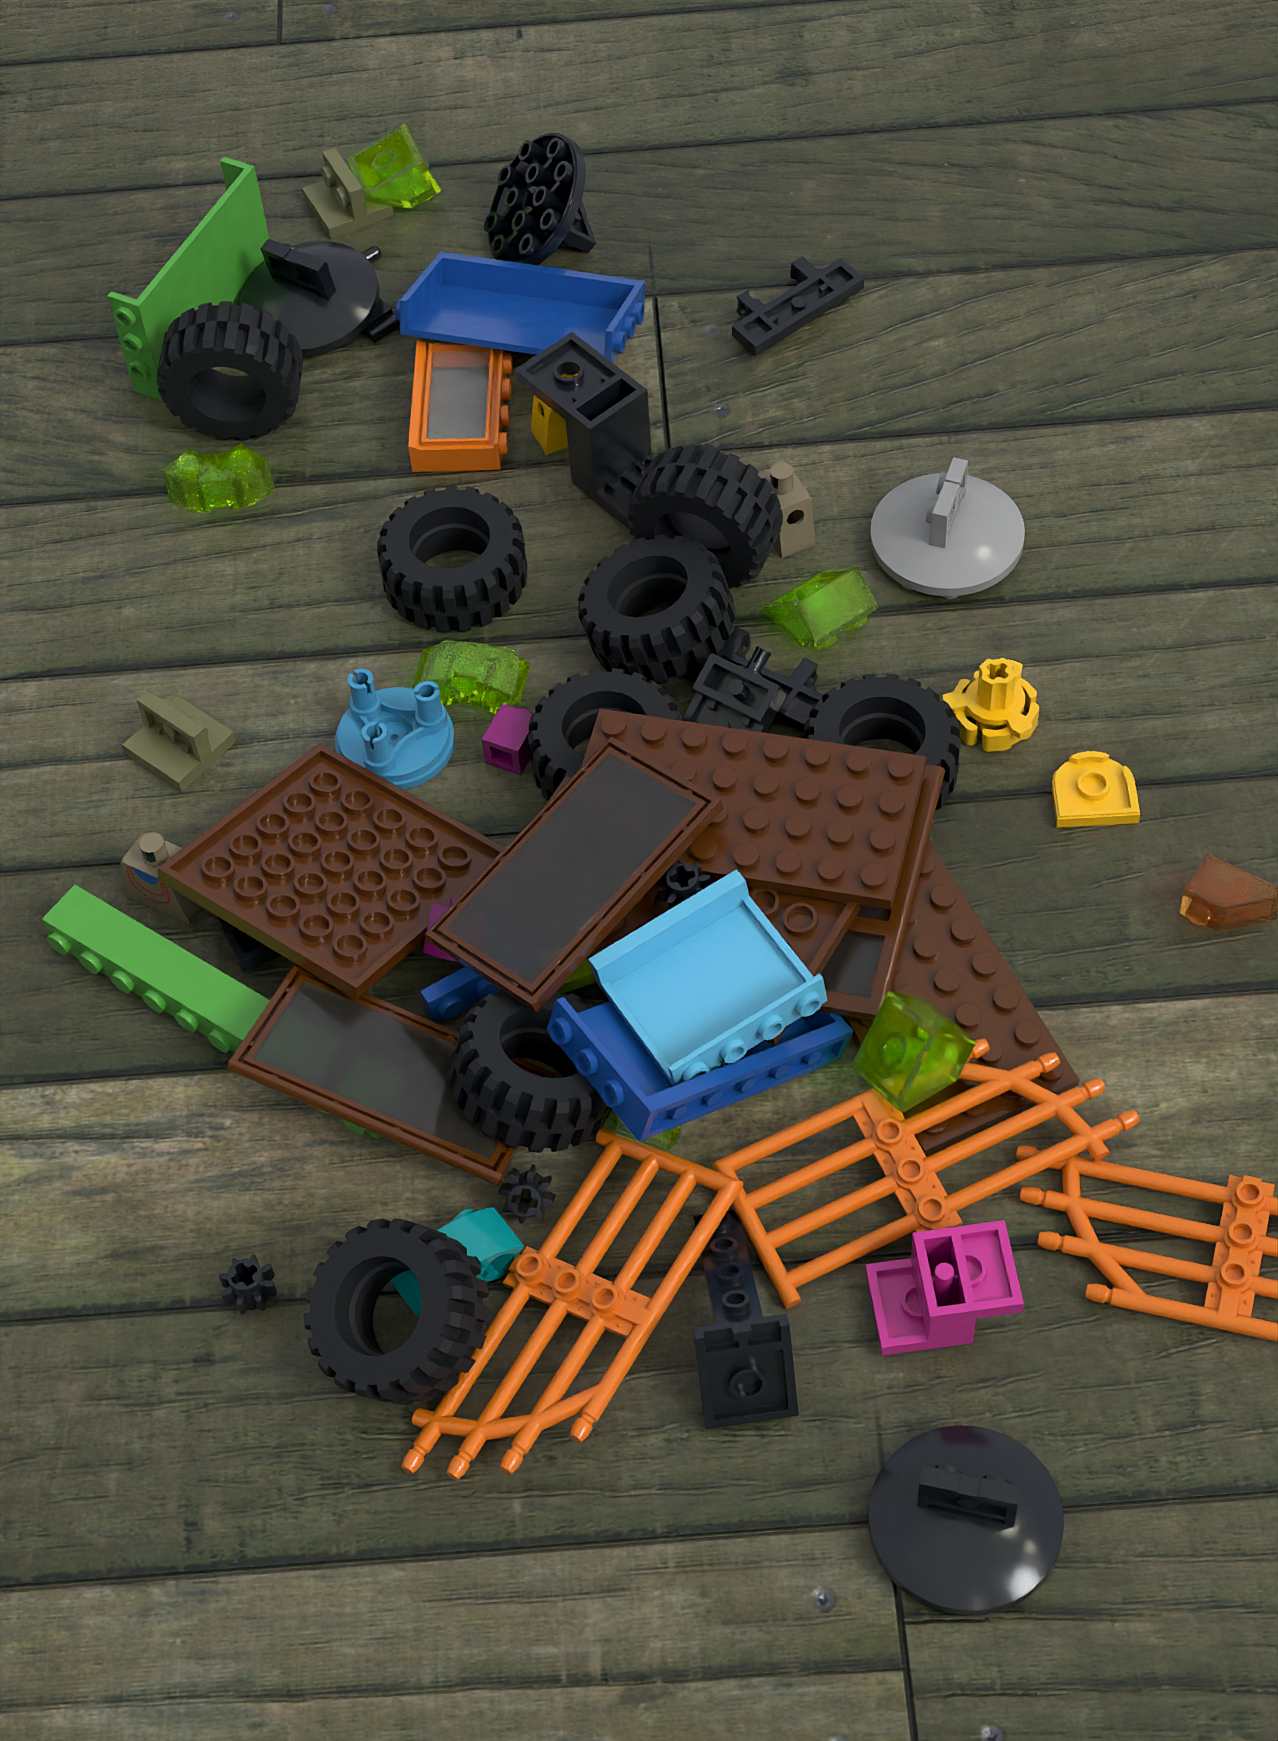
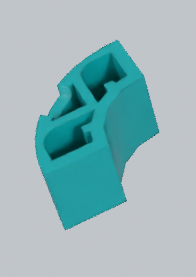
M486 1208L478 1211L466 1209L460 1212L452 1222L437 1230L447 1234V1237L458 1240L467 1248V1255L475 1257L481 1267V1273L476 1277L485 1280L486 1283L500 1279L524 1248V1245L495 1208ZM408 1270L395 1276L390 1282L416 1317H420L422 1308L421 1289L414 1273Z

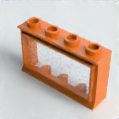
M417 339L408 441L412 472L501 470L502 455H508V433L503 432V428L510 427L509 405L504 404L505 401H511V380L506 378V374L513 373L512 352L454 342L427 343Z

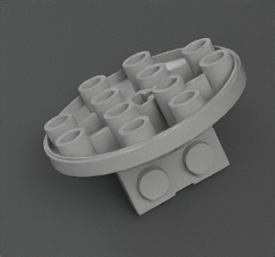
M953 457L948 472L942 471L941 473L928 474L900 484L891 490L875 509L870 528L873 554L882 569L907 590L942 596L946 599H954L961 595L976 593L1004 579L1014 569L1022 555L1025 527L1018 507L1006 493L995 485L967 475L968 460Z

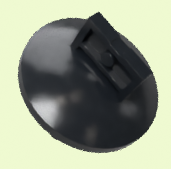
M547 133L532 141L526 140L520 146L518 154L510 165H505L501 168L497 178L498 187L492 200L490 213L484 222V230L488 232L491 253L496 260L539 265L558 248L561 242L569 248L576 247L586 253H589L596 245L582 202L586 176L585 160L580 147L574 140L560 133Z
M268 239L260 248L264 261L247 278L239 298V306H242V303L252 305L253 310L258 312L264 310L273 316L274 321L280 320L288 327L289 333H293L300 344L299 348L302 351L303 357H309L351 344L375 315L380 298V287L370 261L361 252L348 245L332 241H311L291 246L287 243L281 244Z
M957 1425L937 1428L922 1433L903 1444L891 1455L883 1465L873 1485L869 1503V1532L878 1561L890 1579L903 1592L932 1609L948 1614L977 1616L1010 1608L1029 1597L1042 1585L1053 1569L1060 1552L1064 1530V1512L1053 1478L1042 1462L1029 1449L1018 1441L997 1431L983 1427Z

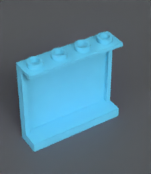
M737 869L588 959L596 983L672 1086L718 1069L726 1063L738 1061L746 1054L747 1050L763 1040L777 1037L787 1025L800 1017L814 1014L827 1001L823 977L820 973L813 977L751 899L746 880Z

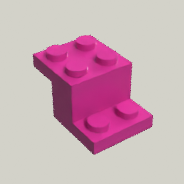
M1005 1220L914 1232L912 1236L911 1258L866 1264L865 1266L881 1356L971 1344L974 1341L976 1319L1023 1312L1024 1302Z

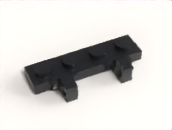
M800 257L791 263L790 278L799 282L794 288L766 304H763L759 299H753L749 295V290L737 296L736 312L742 319L732 325V336L749 352L757 356L864 289L865 278L842 258L824 269H816L804 257Z
M735 627L717 656L736 665L746 667L749 660L744 656L751 647L750 633ZM803 658L790 677L782 676L765 667L763 668L760 675L779 685L787 693L774 719L804 732L805 723L809 719V712L818 701L822 702V696L824 695L817 692V687L814 686L819 677L817 674L818 663ZM695 667L688 671L689 675L685 676V678L696 682L703 667L700 669Z

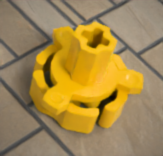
M1005 658L987 659L979 666V671L974 673L972 683L968 679H961L953 692L943 694L942 701H946L954 711V717L959 723L960 739L966 745L971 746L977 743L978 729L982 732L981 748L985 752L1008 750L1013 744L1028 739L1038 725L1039 705L1036 703L1037 691L1025 679L1021 678L1023 664L1009 659L1006 660ZM1024 706L1028 712L1026 716L1022 714ZM966 717H972L973 719H975L976 725L968 721Z

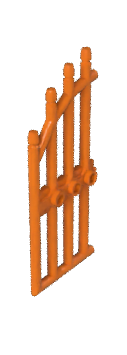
M981 1038L967 1043L966 1047H958L716 1160L711 1165L714 1171L739 1180L735 1171L851 1117L854 1118L864 1137L863 1140L746 1194L742 1187L732 1203L785 1308L788 1309L802 1301L796 1290L797 1287L913 1232L958 1227L963 1222L957 1211L1078 1153L1087 1150L1094 1161L1102 1160L1110 1154V1151L1103 1142L1118 1135L1120 1131L1125 1132L1138 1124L1140 1119L1135 1110L1125 1111L1118 1114L1115 1119L1110 1118L1090 1127L1072 1108L1084 1103L1088 1098L1091 1100L1099 1096L1106 1090L1101 1078L1091 1079L1083 1083L1081 1087L1076 1086L1056 1095L1030 1081L1039 1077L1040 1073H1047L1060 1064V1059L1055 1052L1043 1054L1037 1057L1036 1061L1031 1060L1009 1071L968 1063L970 1059H977L990 1050L987 1040ZM940 1075L982 1083L907 1119L903 1116L894 1097ZM1009 1090L1037 1104L926 1157L915 1137V1134ZM1055 1116L1074 1135L950 1195H947L936 1175V1172ZM874 1155L885 1175L884 1178L774 1230L766 1232L755 1211L756 1209ZM895 1193L906 1216L795 1269L786 1271L775 1250L776 1248Z
M602 1127L596 1135V1143L604 1146L605 1149L539 1250L526 1246L522 1254H518L510 1265V1272L503 1281V1284L513 1290L484 1333L486 1339L482 1349L475 1348L471 1356L475 1360L474 1365L468 1373H458V1384L445 1393L434 1412L424 1408H418L414 1412L412 1424L423 1429L414 1441L413 1448L409 1449L406 1453L401 1468L409 1474L417 1471L425 1460L424 1456L429 1454L441 1434L464 1437L465 1439L458 1449L459 1453L454 1455L446 1471L450 1478L458 1481L470 1467V1461L475 1459L486 1440L516 1436L511 1443V1449L506 1451L499 1466L503 1472L511 1475L519 1468L523 1461V1455L529 1452L542 1430L581 1413V1417L575 1420L569 1436L578 1443L583 1442L589 1436L593 1429V1423H596L744 1183ZM624 1154L642 1161L577 1265L573 1266L555 1258L621 1155ZM659 1168L680 1176L614 1282L594 1275V1270ZM698 1183L718 1191L653 1297L649 1298L630 1290L696 1184ZM531 1297L550 1305L477 1421L453 1417L528 1299ZM568 1313L587 1321L588 1323L531 1413L500 1419L566 1314ZM605 1330L626 1338L597 1385L561 1401Z
M1028 1145L1018 1146L1016 1159L1022 1161L1045 1149L1038 1150L1036 1147ZM1080 1153L1049 1167L1062 1171L1063 1193L1051 1190L1042 1191L1041 1188L1032 1186L1022 1187L1021 1201L1035 1206L1041 1204L1044 1208L1066 1212L1077 1236H1060L1059 1233L1043 1231L1039 1233L1037 1245L1047 1250H1061L1062 1253L1088 1258L1114 1286L1112 1289H1109L1106 1285L1088 1284L1085 1298L1103 1304L1108 1302L1111 1306L1278 1342V1323L1251 1317L1255 1295L1278 1299V1280L1258 1276L1262 1254L1278 1257V1239L1266 1236L1269 1214L1278 1216V1198L1273 1197L1275 1184L1261 1182V1178L1243 1175V1178L1229 1175L1228 1185L1225 1187L1100 1160L1094 1161L1090 1158L1081 1157ZM1080 1175L1222 1204L1223 1211L1220 1226L1081 1197ZM1088 1217L1216 1244L1212 1266L1099 1242ZM1121 1266L1208 1284L1204 1307L1147 1295Z

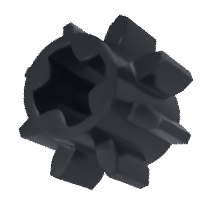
M678 860L675 865L662 875L664 884L657 887L660 901H667L670 910L712 883L710 875H702L699 862L691 865Z
M533 1164L529 1171L522 1173L515 1167L512 1168L509 1174L512 1184L502 1183L498 1192L502 1196L508 1197L502 1211L504 1213L512 1211L515 1215L519 1216L518 1220L521 1224L525 1221L526 1217L533 1215L538 1220H543L545 1208L542 1204L553 1205L556 1195L552 1192H546L552 1180L551 1175L543 1178L536 1172V1166ZM523 1188L531 1190L532 1199L523 1198Z
M252 1255L250 1259L239 1261L233 1258L232 1266L229 1268L228 1273L219 1274L221 1284L226 1288L221 1292L225 1305H230L236 1301L241 1315H244L247 1310L259 1309L264 1311V1304L268 1296L277 1295L275 1284L271 1281L275 1277L271 1264L260 1268L256 1255Z

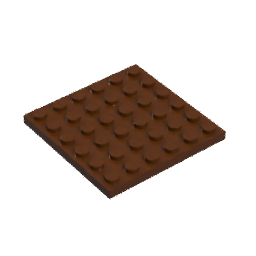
M319 743L158 867V881L356 1000L425 940L424 934L427 932L431 904L449 905L451 897L459 898L505 847Z

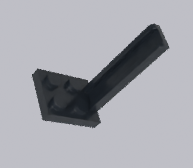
M735 1210L727 1211L700 1254L715 1323L693 1327L706 1430L799 1416L790 1324L787 1313L763 1317L741 1221ZM703 1215L693 1216L695 1228Z

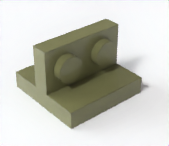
M335 147L322 152L325 167L321 168L323 180L303 187L302 191L305 201L330 239L394 216L392 204L365 165L350 170Z
M147 690L136 700L144 725L122 744L125 755L180 792H183L236 742L234 731L179 695H176L171 700L166 697L161 699Z

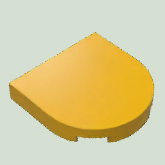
M1097 751L1076 753L1070 756L1069 760L1055 771L1051 792L1056 828L1139 823L1140 809L1133 774L1127 766L1123 767L1115 760L1110 759L1109 754Z

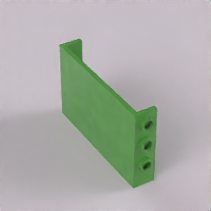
M223 157L220 163L227 191L137 299H133L113 291L108 294L107 297L133 391L162 401L156 381L162 343L169 325L185 311L191 308L198 310V306L211 302L212 305H219L221 301L232 302V305L239 306L240 293L247 278L264 261L260 248L269 239L255 166Z

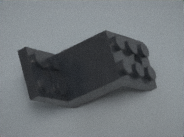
M570 332L516 368V381L566 420L572 483L629 529L627 506L649 464L655 458L651 450L648 391L575 333ZM563 374H567V375H575V374H577L575 377H572V378H563V377H561V375H563Z

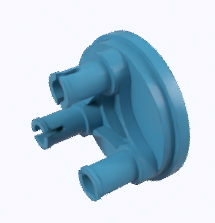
M363 668L355 669L356 682L354 675L350 673L347 680L352 696L349 700L350 707L343 715L336 731V752L403 790L422 785L441 772L452 756L455 734L451 718L444 705L441 704L439 686L432 681H423L418 683L414 689L392 687L375 691L373 674L369 670Z

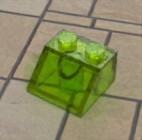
M405 123L346 158L353 175L363 188L366 203L413 208L422 202L428 201L432 196L441 191L423 150Z
M858 566L822 570L763 607L766 615L799 647L816 646L817 650L835 643L838 640L836 634L847 628L850 631L864 625L869 620L867 615L879 608Z
M889 990L851 1068L897 1110L905 1112L956 1082L977 1041L928 1000Z

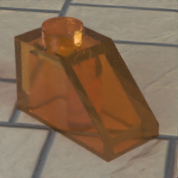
M1207 854L1184 889L1180 914L1188 917L1190 921L1197 925L1207 926L1217 932L1273 921L1278 917V887Z

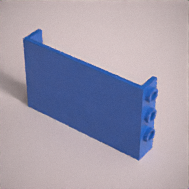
M440 251L428 267L421 271L419 278L414 284L409 286L405 295L398 299L395 317L396 320L400 321L401 335L534 355L539 354L570 332H573L613 363L619 353L623 354L627 340L633 338L636 326L641 325L643 322L645 281Z
M564 997L556 999L546 1029L554 1043L562 1048L575 1064L579 1073L586 1077L601 1095L604 1103L616 1113L639 1142L841 1060L853 1033V1029L840 1015L816 1011L810 1016L800 1017L789 1024L776 1046L763 1040L747 1050L746 1054L738 1061L726 1063L718 1069L672 1086L610 1001L577 1013Z

